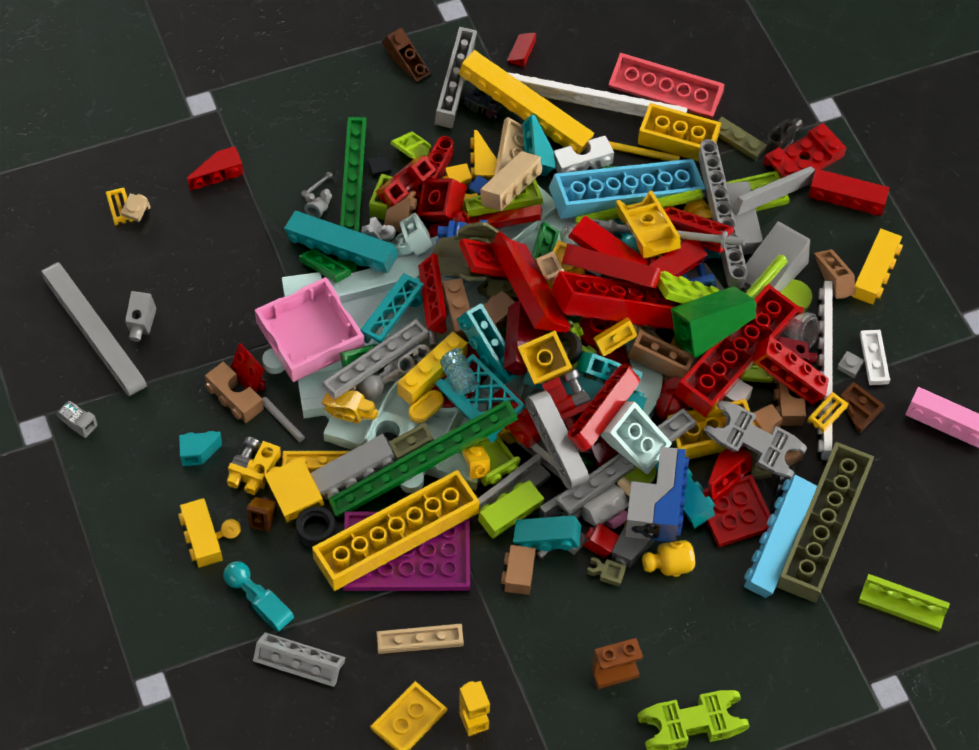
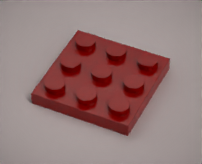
M752 474L740 478L717 498L712 500L715 505L713 507L715 516L706 522L718 548L767 532L769 527L767 521L771 513ZM709 488L703 489V495L705 497L709 496Z

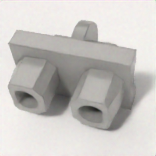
M376 217L370 218L369 225L362 226L361 233L389 242L394 240L396 230L391 225L382 226Z

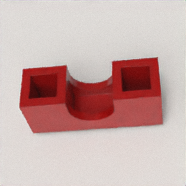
M425 155L418 156L375 192L384 204L394 206L409 194L407 191L419 182H423L436 169Z

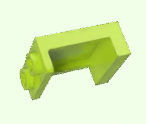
M496 435L498 438L493 443L484 438L466 448L483 446L490 458V472L485 477L479 478L484 486L498 483L504 475L511 474L519 468L520 457H514L498 435Z

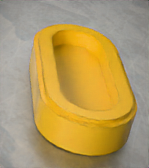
M431 390L409 407L410 420L417 424L424 423L438 412L444 405L442 393Z

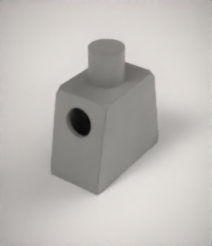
M131 291L126 315V325L130 332L129 339L131 341L139 342L142 334L149 335L157 308L152 295L149 293Z

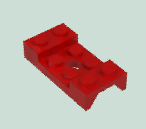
M822 123L809 130L806 137L784 149L779 147L766 154L763 165L765 167L772 166L781 178H784L810 166L815 170H821L844 157L847 147ZM800 156H806V157H808L809 159H808V160H804V159L802 160V159L800 158Z

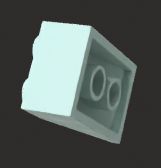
M631 401L624 403L601 434L603 439L612 448L645 474H649L659 461L660 448L670 447L672 444L635 402Z

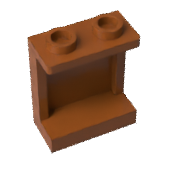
M636 638L595 649L592 673L598 689L639 678L640 674L636 661L641 660L643 655Z

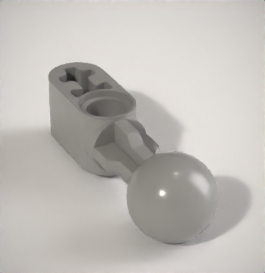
M416 344L384 366L380 374H372L358 384V391L367 400L377 399L383 393L386 383L389 381L394 382L404 374H407L430 353V349L426 345ZM402 360L405 361V368L403 370L400 368Z

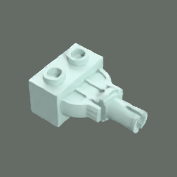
M416 212L399 222L402 232L395 240L389 242L395 244L398 257L415 252L418 256L421 253L428 252L433 247L428 229Z

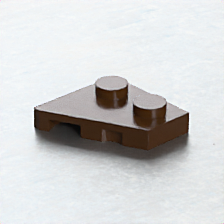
M855 382L840 396V398L848 403L846 411L859 433L885 407L883 403Z

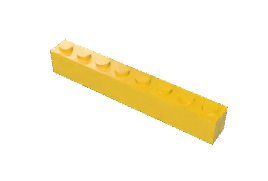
M474 50L462 62L459 75L471 82L479 90L491 96L495 101L507 107L508 110L520 116L524 121L529 116L535 115L544 134L564 148L571 146L573 151L579 155L587 148L588 141L592 140L594 132Z

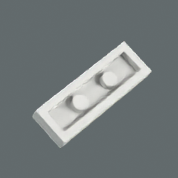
M881 330L861 331L860 339L869 385L889 384L890 377Z

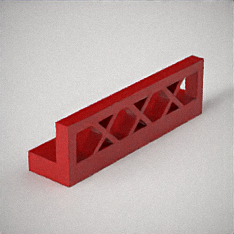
M671 206L664 209L677 231L722 235L724 231H727L728 236L734 232V227ZM698 241L703 248L718 253L724 251L721 243Z
M432 253L418 265L420 282L424 283L422 298L426 327L439 334H444L447 331V317L438 255Z

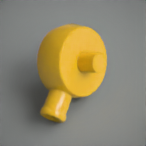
M228 519L223 522L221 531L215 533L218 539L223 536L229 539L236 538L240 534L241 526L238 521Z

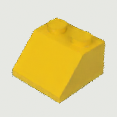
M552 331L518 347L534 385L551 381L557 377L560 378L573 371L556 331Z

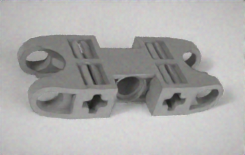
M719 401L716 406L725 415L726 425L724 428H714L706 425L704 432L717 444L734 453L739 450L741 445L759 454L754 464L773 474L792 478L794 472L786 464L785 454L787 451L794 452V450L805 454L807 450L806 445L794 435L778 426L773 427L770 434L752 424L757 416L756 414L739 405Z

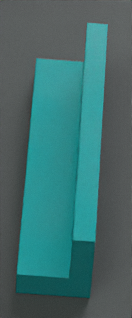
M403 273L360 329L364 335V342L368 344L373 339L381 343L422 290L424 283ZM410 284L416 286L413 291H408L411 287ZM404 297L405 303L403 305L397 306L400 300ZM391 312H393L394 317L392 319L386 320L388 316L391 314ZM383 326V332L380 336L375 334Z

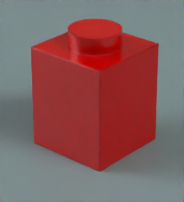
M598 523L593 528L590 526L584 535L586 540L583 546L604 559L612 552L620 536L601 523Z

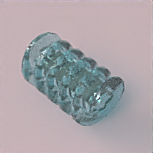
M455 348L442 356L440 364L445 374H447L455 394L464 395L476 390L479 383L475 381L476 377L472 374L473 371L469 368L465 355H462V349Z

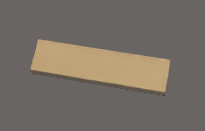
M462 624L376 631L378 654L464 646Z

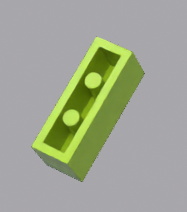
M530 480L525 483L520 482L514 486L513 491L507 494L505 492L493 504L490 505L488 503L480 509L478 521L491 538L494 539L515 525L516 520L524 519L539 509L543 504L544 497Z

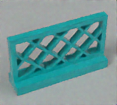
M474 354L470 355L444 380L440 378L435 383L440 392L469 421L484 413L478 411L479 403H489L488 410H490L494 402H504L506 400L516 402L519 405L514 409L516 415L526 408L525 404ZM472 362L478 365L477 372H467V368ZM481 376H490V385H480ZM456 377H463L462 386H453L451 382ZM467 377H477L476 385L466 386ZM490 389L489 398L479 399L480 390ZM494 389H503V398H493ZM466 390H476L475 399H466ZM502 429L487 436L486 438L491 443H493L498 438L496 435Z

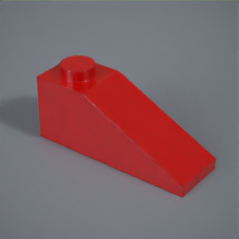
M739 448L735 453L725 449L719 454L708 482L711 500L717 498L752 470L750 452Z

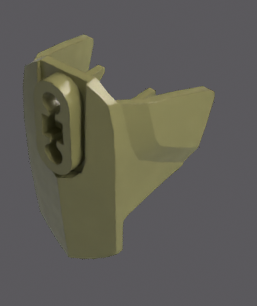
M478 222L464 225L458 229L453 237L439 238L433 253L438 255L440 275L458 276L467 281L489 280L499 277L471 272L458 245L462 238L492 243L498 230L486 222Z

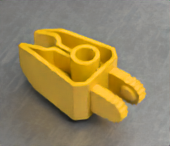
M347 391L335 400L327 392L321 402L325 406L324 410L333 417L359 424L362 419H376L379 415L373 401L366 400L364 395L358 391Z

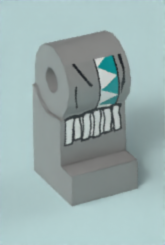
M67 401L57 412V416L68 427L84 438L98 426L95 415L89 411H83L71 401Z

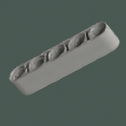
M544 390L525 399L527 410L564 485L571 489L588 482V471L575 445L567 436L568 430L550 394Z

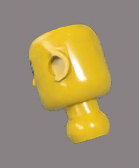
M686 540L660 544L656 554L651 552L643 554L642 563L644 570L647 572H653L655 569L660 568V571L666 576L679 577L681 574L693 571L695 555L691 543Z

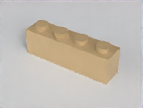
M523 151L516 155L480 189L482 206L502 211L542 173L541 157Z

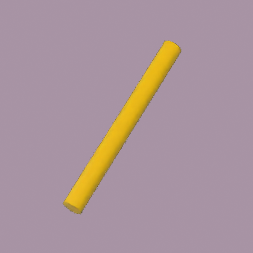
M608 141L613 150L665 161L680 160L678 155Z

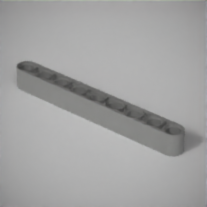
M704 140L700 145L698 159L712 220L734 227V232L729 236L739 237L718 146L713 140ZM727 244L724 251L720 253L726 281L729 287L735 286L741 289L745 284L747 276L741 245Z
M57 262L42 270L41 275L46 284L125 393L130 397L147 387L143 376L62 265Z

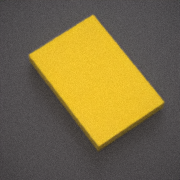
M415 681L370 727L373 732L394 750H410L447 712V708Z

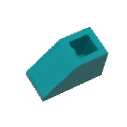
M207 431L206 433L179 435L182 466L203 465L222 446L221 433Z

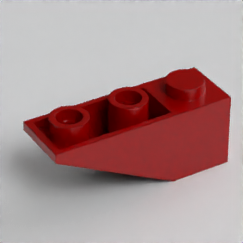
M236 147L217 151L187 177L189 190L200 189L210 184H216L223 180L243 175V165Z

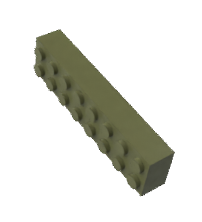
M835 443L781 573L777 588L817 603L871 468L874 456L841 443Z

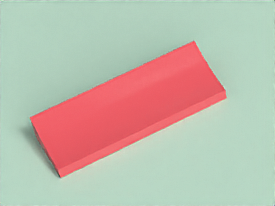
M620 53L608 84L609 88L651 101L685 107L687 112L711 119L714 117L724 92L723 83Z

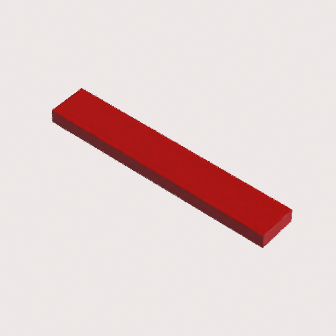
M540 204L469 217L468 224L478 223L480 220H488V224L494 228H502L540 221L543 209ZM449 222L430 225V238L438 236V226H449Z

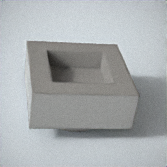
M847 351L838 364L837 369L855 378L865 360Z

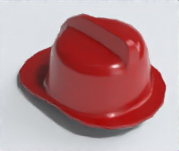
M681 377L668 379L661 388L660 396L656 401L655 411L663 422L667 420L668 415H673L682 408L687 410L689 406L674 395L679 382L682 380Z

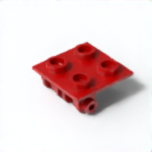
M239 343L230 368L236 373L237 380L245 390L248 387L255 392L258 389L260 391L266 388V381L262 379V375L265 369Z

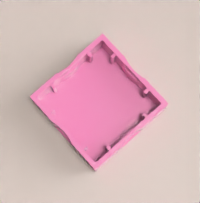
M327 277L301 288L292 295L279 298L255 309L256 323L292 382L340 361V352L364 346V335L351 315L343 308L339 296Z

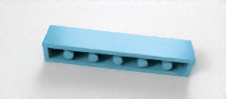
M797 475L785 480L781 488L783 494L778 497L774 505L776 508L775 513L767 521L769 526L767 532L762 534L759 540L761 546L752 557L754 563L744 576V579H746L745 588L764 598L773 594L816 491V485Z

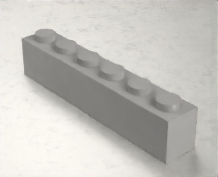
M459 27L436 110L435 125L453 128L465 79L459 75L462 62L473 52L477 34L476 30Z

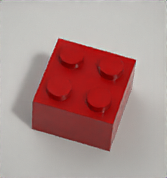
M453 178L425 179L422 184L417 209L418 217L429 222L452 221L453 214L457 210L462 211L467 185Z

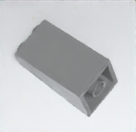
M778 221L746 263L747 276L745 284L739 290L746 293L778 255H784L788 260L787 264L769 283V285L781 292L808 264L810 239Z

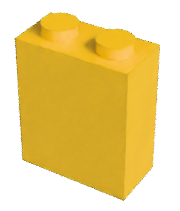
M302 457L290 459L285 465L273 467L264 474L286 523L296 519L306 508L324 506L323 498Z

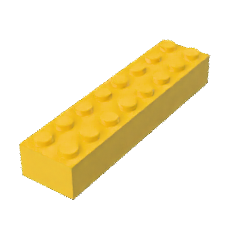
M456 470L312 547L313 559L333 590L336 591L478 514L480 501L460 472Z

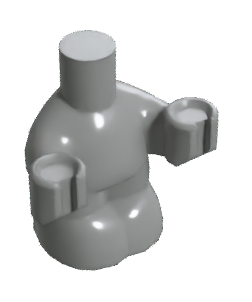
M324 189L321 192V197L315 198L313 193L305 197V200L309 202L304 206L307 215L320 219L323 212L327 210L332 198V194L328 189Z

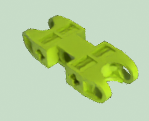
M720 690L701 694L698 699L699 706L679 709L677 700L655 704L640 711L637 714L638 721L655 725L660 731L655 735V738L645 742L646 749L675 750L685 748L688 744V736L707 732L709 742L727 739L744 732L749 728L748 720L733 717L727 712V708L731 707V704L741 700L739 692L735 690Z

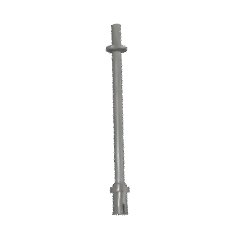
M593 219L594 222L611 234L616 232L631 233L627 225L617 224L615 220L602 221ZM677 231L680 239L721 243L722 248H726L727 244L745 246L746 241L745 238L728 236L727 231H724L722 235Z

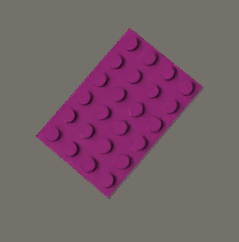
M345 512L344 530L377 512ZM469 519L343 586V591L470 590Z

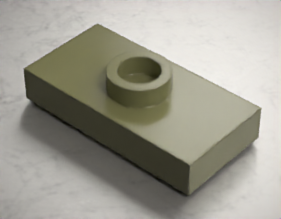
M488 280L487 299L503 291L514 301L519 300L509 280Z

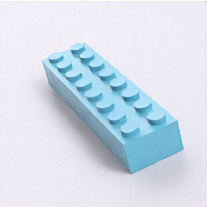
M694 159L554 174L549 186L560 219L616 208V200H621L626 205L642 202L649 191H653L656 198L695 189H701L704 194L706 190Z

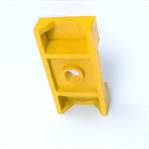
M649 191L642 202L629 206L621 200H616L617 214L622 223L627 224L636 239L637 248L643 258L681 248L680 235L653 191Z

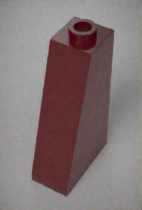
M519 300L508 307L503 369L514 375L521 376L528 369L518 347L545 335L547 330L534 329Z

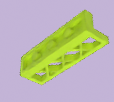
M871 574L867 576L858 601L861 604L936 631H940L950 605L946 601Z

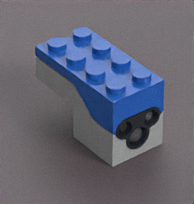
M660 448L656 484L631 481L625 537L675 542L676 535H681L689 458L685 457L686 449Z

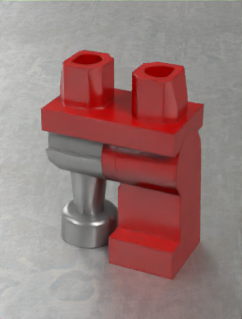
M577 369L562 376L565 383L570 382L572 394L567 395L559 377L542 384L544 390L550 394L568 431L576 422L574 416L582 414L591 403L590 396L582 389L577 380L580 377Z

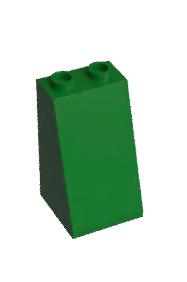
M735 286L671 308L676 344L693 357H699L756 318L755 309L757 306L755 300Z

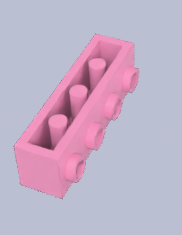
M917 388L905 415L979 448L978 413L925 389Z

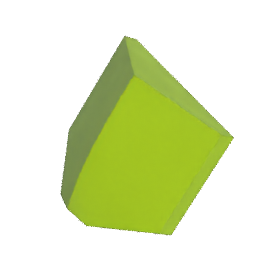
M412 131L392 140L390 143L412 159L422 155L428 158L431 149L430 143Z

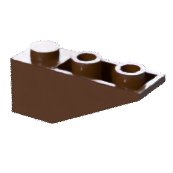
M402 27L386 36L381 42L390 57L416 83L431 74Z

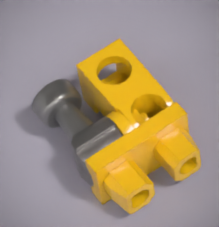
M246 437L243 443L244 451L241 455H236L228 467L229 476L227 483L230 487L238 488L241 481L247 483L245 491L255 495L260 488L264 489L267 482L264 474L273 468L276 462H279L281 450L279 446L263 441L261 444L253 437ZM258 451L254 460L250 459L252 453Z

